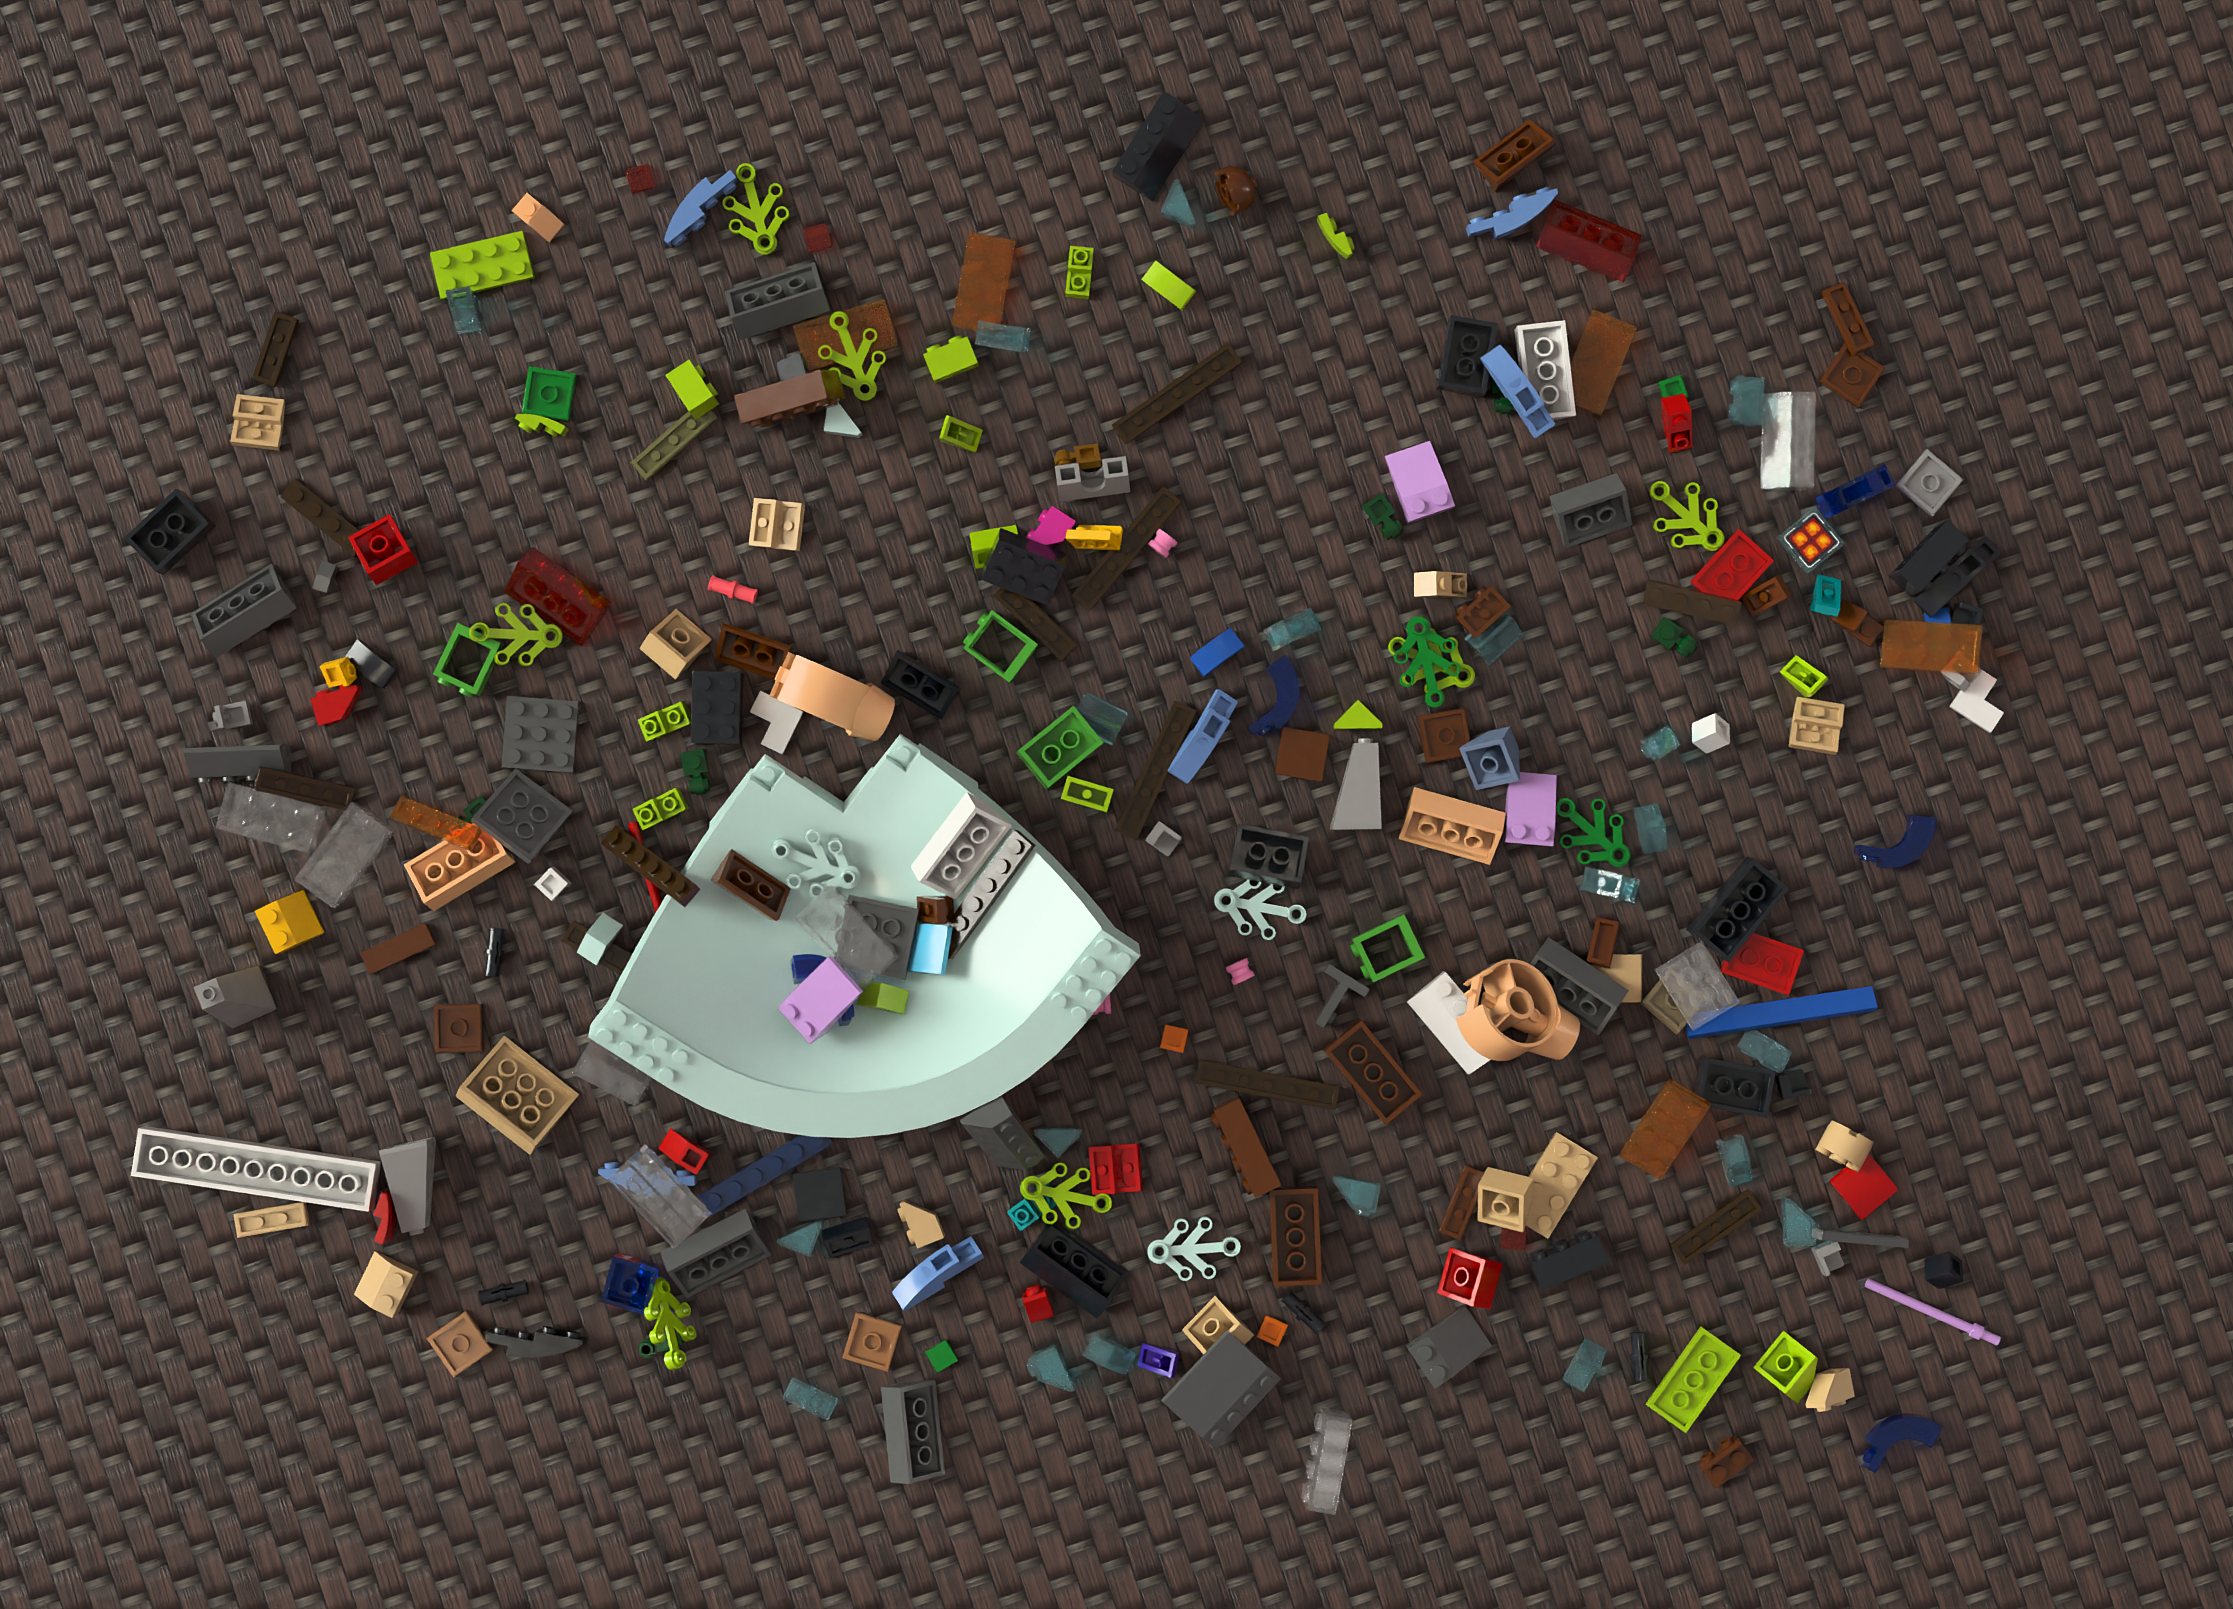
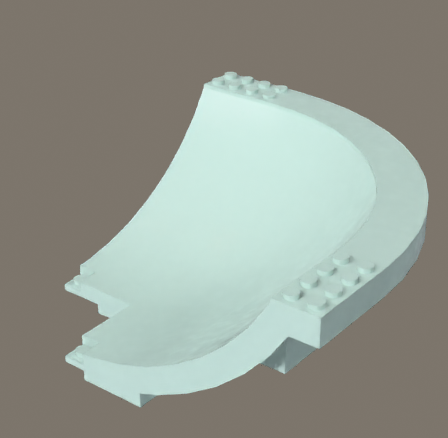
M900 734L876 766H872L845 802L804 776L802 779L764 754L754 769L751 768L710 821L708 831L680 872L700 888V891L685 908L669 895L665 896L622 972L607 1004L590 1024L588 1037L676 1093L706 1109L739 1122L772 1131L811 1137L855 1138L889 1135L927 1127L963 1115L998 1098L1028 1079L1057 1055L1083 1027L1141 954L1139 943L1115 928L1099 906L1068 871L1028 831L978 789V782L922 744L916 745ZM966 792L989 804L1008 820L1012 827L956 900L953 899L954 913L1014 830H1019L1036 845L954 959L947 960L945 975L907 972L906 980L842 967L860 988L862 982H879L909 990L904 1015L858 1006V997L827 1034L809 1044L778 1009L785 999L829 956H832L834 960L836 959L849 895L917 908V896L945 895L920 883L911 865ZM812 829L817 830L820 834V842L829 864L839 867L835 855L828 849L829 841L836 838L842 842V850L848 865L855 866L860 872V881L854 888L845 889L837 886L825 891L819 898H814L810 895V885L814 882H825L834 876L825 873L801 883V886L797 889L791 888L778 921L768 919L711 881V878L728 852L733 849L788 886L787 878L790 874H798L812 867L789 858L782 860L775 858L771 850L772 844L777 839H785L790 843L792 849L816 858L812 846L806 841V833ZM812 833L808 838L810 841H815L818 836ZM835 842L831 844V848L838 850L840 845ZM780 846L777 848L776 851L779 854L785 853L786 849L785 847ZM850 873L844 875L846 881H850L853 878ZM796 877L790 879L792 885H796L799 882V879ZM815 886L812 892L818 894L821 892V888ZM918 920L917 924H933L945 926L947 923L936 924Z

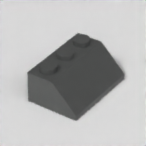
M1617 473L1549 496L1552 513L1565 548L1632 525L1627 492Z

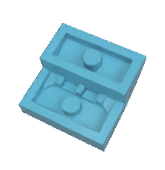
M917 924L908 972L945 975L953 927Z

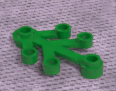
M1417 616L1410 619L1407 623L1408 637L1400 650L1394 653L1393 658L1397 664H1404L1408 660V652L1417 642L1419 651L1407 671L1399 677V683L1403 687H1410L1414 682L1413 677L1422 665L1428 692L1425 694V702L1429 707L1437 708L1443 704L1445 697L1443 692L1437 688L1432 663L1444 669L1447 675L1452 677L1459 674L1460 666L1458 663L1449 662L1428 649L1426 639L1440 646L1441 651L1444 653L1452 652L1455 648V643L1453 640L1444 639L1431 631L1428 620ZM1421 624L1423 631L1420 633L1416 632L1414 626ZM1444 642H1450L1452 648L1445 650L1443 648ZM1399 652L1405 654L1404 661L1397 660L1396 656ZM1450 665L1457 667L1455 674L1449 672L1448 668ZM1403 676L1410 677L1411 682L1408 685L1402 682ZM1433 693L1439 695L1438 702H1433L1431 700V695Z
M1563 798L1557 801L1556 813L1561 817H1568L1588 834L1585 836L1562 835L1559 839L1560 846L1568 849L1577 845L1599 844L1606 850L1590 853L1588 850H1581L1577 854L1579 863L1588 864L1591 861L1608 860L1611 865L1622 867L1629 862L1631 853L1622 841V825L1624 820L1621 815L1614 814L1608 819V824L1612 827L1613 831L1612 843L1605 837L1604 810L1606 804L1602 799H1594L1590 804L1591 810L1594 812L1595 827L1575 811V804L1572 800ZM1596 801H1600L1602 803V808L1600 810H1596L1594 808V803ZM1563 803H1566L1569 807L1565 813L1560 810V806ZM1614 817H1618L1620 819V824L1618 826H1614L1612 824V819ZM1563 838H1570L1571 843L1569 846L1563 844ZM1617 850L1622 852V858L1619 860L1614 857V853ZM1584 852L1589 856L1586 862H1583L1580 858Z

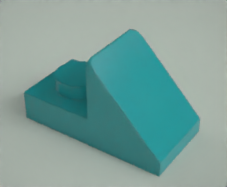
M1818 574L1810 603V610L1837 617L1840 611L1841 580Z

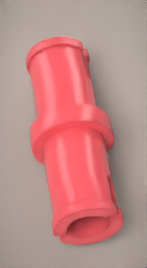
M712 576L708 585L709 591L727 595L732 600L737 598L751 604L755 603L758 595V589L740 585L735 580L730 582Z

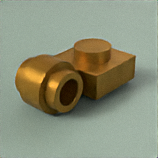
M1098 443L1074 446L1073 453L1068 450H1059L1054 457L1055 466L1078 463L1080 470L1101 467Z

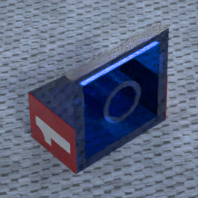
M618 1253L613 1255L601 1303L644 1315V1309L648 1307L653 1295L659 1268L643 1259L627 1254Z

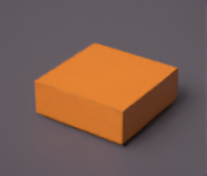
M1165 1024L1160 1048L1183 1053L1188 1029Z
M1266 1314L1256 1337L1278 1347L1288 1324Z

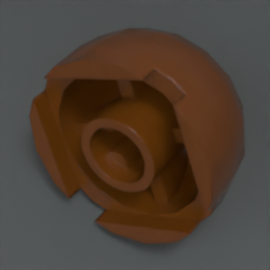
M1236 166L1225 167L1214 173V176L1219 178V181L1215 182V187L1224 208L1229 206L1232 210L1228 212L1229 215L1235 216L1252 205L1255 199V189L1258 188L1253 175L1249 176L1246 170Z

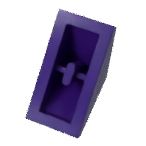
M1142 1343L1138 1367L1174 1378L1179 1351L1177 1349Z

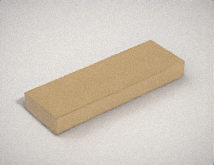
M306 1202L233 1214L237 1238L310 1225Z

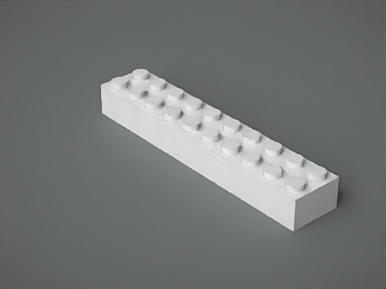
M144 1126L138 1128L131 1176L369 1212L375 1207L381 1161Z

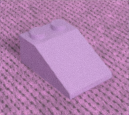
M1430 441L1385 456L1407 524L1454 508L1455 504Z
M1520 772L1519 781L1507 784L1503 842L1553 846L1556 815V775Z
M829 956L785 999L778 1009L811 1044L828 1033L863 991L834 958Z

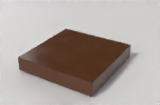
M1845 342L1818 383L1856 408H1859L1885 367L1862 352L1852 356Z
M1465 708L1417 716L1425 763L1462 757L1459 748L1471 741Z
M1282 727L1275 774L1322 782L1330 735Z
M483 1003L434 1005L435 1053L484 1051Z

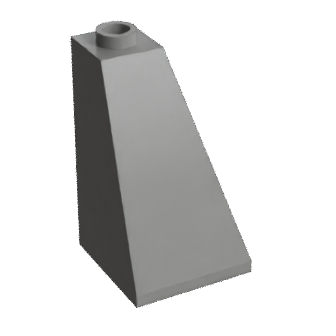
M1372 738L1358 739V743L1352 745L1330 825L1331 830L1382 829L1378 743H1373Z
M259 966L216 977L193 987L202 1010L231 1028L277 1010Z
M435 1137L379 1150L401 1232H409L410 1236L424 1233L423 1228L430 1226L436 1149Z

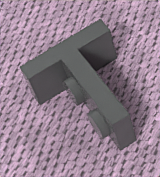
M1330 964L1326 965L1323 972L1339 982L1314 1021L1323 1028L1326 1024L1330 1026L1337 1015L1334 1012L1337 1005H1343L1349 995L1346 992L1348 987L1363 997L1370 990Z

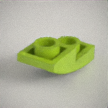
M1327 213L1319 215L1317 222L1328 242L1344 258H1351L1352 250H1355L1351 237H1346L1345 232L1335 235L1334 232L1337 231V226L1333 217L1329 218Z
M1070 246L1065 297L1089 299L1094 248Z
M1156 260L1141 279L1181 310L1184 309L1196 292Z
M517 414L515 417L520 422L518 426L529 433L532 430L539 433L544 425L546 426L544 431L554 437H557L558 434L565 437L569 430L566 426L554 420L538 415Z
M681 701L638 719L645 740L648 742L690 725L691 714L686 702Z
M676 787L632 810L642 830H645L685 811L689 807L679 787Z

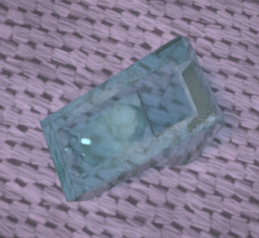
M470 286L446 290L457 334L481 330L475 306L476 295Z
M1585 1338L1562 1380L1584 1392L1593 1375L1599 1373L1607 1350Z

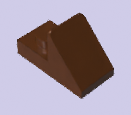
M1779 574L1743 594L1741 598L1753 617L1792 594Z
M1846 600L1841 602L1838 616H1831L1830 618L1831 621L1867 647L1871 646L1884 628L1870 618L1866 610Z
M947 895L917 896V909H920L918 920L936 924L947 923L946 920H950L954 914L953 898Z

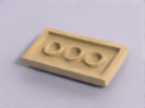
M1556 1132L1529 1177L1533 1178V1198L1526 1226L1548 1239L1598 1157Z

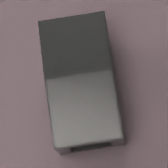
M321 561L313 589L325 593L331 592L338 567Z

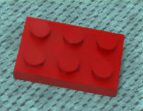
M1737 529L1693 577L1690 583L1700 592L1739 600L1774 560L1740 529Z
M1752 933L1729 962L1723 960L1720 972L1789 995L1804 950Z

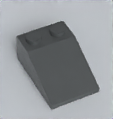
M1463 1306L1406 1345L1434 1389L1455 1376L1492 1346L1466 1306Z

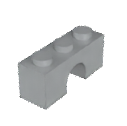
M1126 456L1102 459V467L1098 471L1090 473L1081 471L1078 463L1055 466L1059 501L1130 492Z

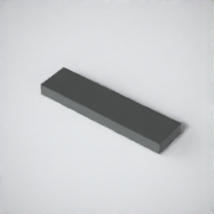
M1814 1228L1811 1232L1812 1238L1824 1241L1909 1248V1239L1898 1235Z

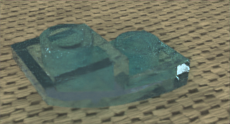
M1747 1030L1737 1046L1739 1051L1758 1059L1760 1064L1779 1073H1782L1792 1055L1790 1050L1756 1030Z
M792 1377L782 1399L827 1421L839 1400Z

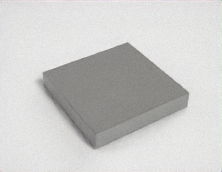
M1926 449L1895 487L1932 517L1964 479Z

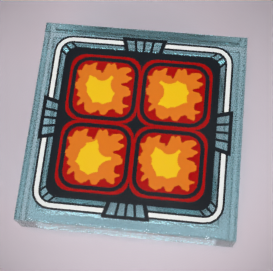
M1816 507L1809 510L1777 537L1806 574H1809L1845 544Z

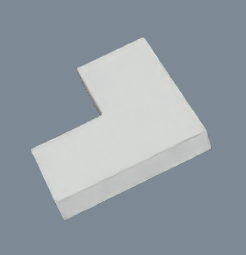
M1981 670V673L1965 692L1959 691L1949 707L1988 733H1991L2004 712L1984 700L1997 679Z
M760 691L750 712L771 722L761 744L783 754L802 717L803 711Z

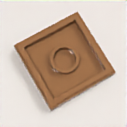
M467 1310L426 1338L453 1378L494 1350L489 1342H485V1335Z
M856 1311L842 1358L888 1372L902 1325Z

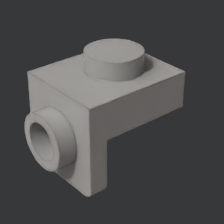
M246 700L214 706L213 720L220 730L253 724L249 704Z

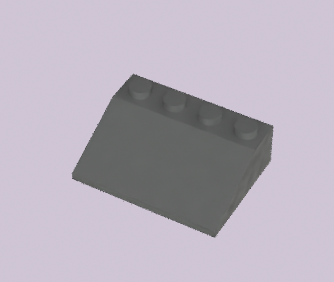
M1226 1330L1161 1401L1216 1449L1281 1378L1268 1363Z

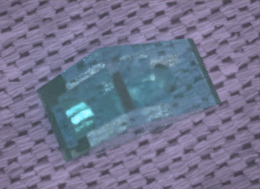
M978 321L975 345L1027 352L1031 328Z
M1310 608L1283 619L1263 631L1272 650L1275 651L1321 630Z
M1586 867L1580 890L1634 903L1640 880Z
M1737 1134L1716 1140L1729 1187L1752 1181L1750 1157L1744 1137Z
M1332 1174V1181L1351 1209L1356 1210L1355 1214L1369 1217L1370 1213L1376 1214L1381 1188L1379 1183Z
M1781 1197L1783 1244L1787 1247L1816 1246V1238L1811 1237L1812 1229L1819 1228V1226L1815 1225V1221L1791 1199Z
M1095 1331L1083 1353V1357L1104 1368L1124 1375L1127 1374L1137 1353Z
M1055 1344L1028 1356L1029 1363L1026 1366L1032 1377L1036 1375L1038 1381L1069 1392L1075 1390V1385Z

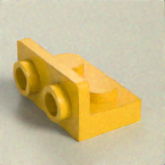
M1079 525L1076 530H1067L1065 539L1076 549L1120 550L1123 528L1121 526Z

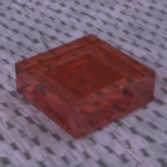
M649 164L625 170L632 194L655 188Z
M826 223L803 228L809 253L832 248Z
M1526 1226L1523 1232L1502 1227L1500 1248L1525 1250Z

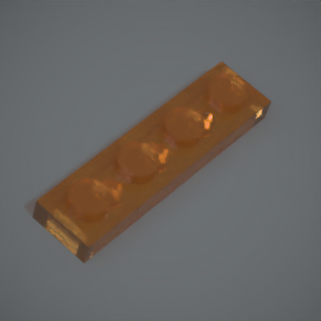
M403 796L399 798L390 815L394 821L469 851H472L482 833V830L475 825Z

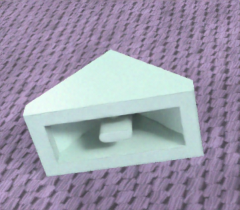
M839 403L837 406L827 408L824 426L826 434L856 438L862 436L861 431Z
M603 912L586 932L577 953L598 965L623 925Z

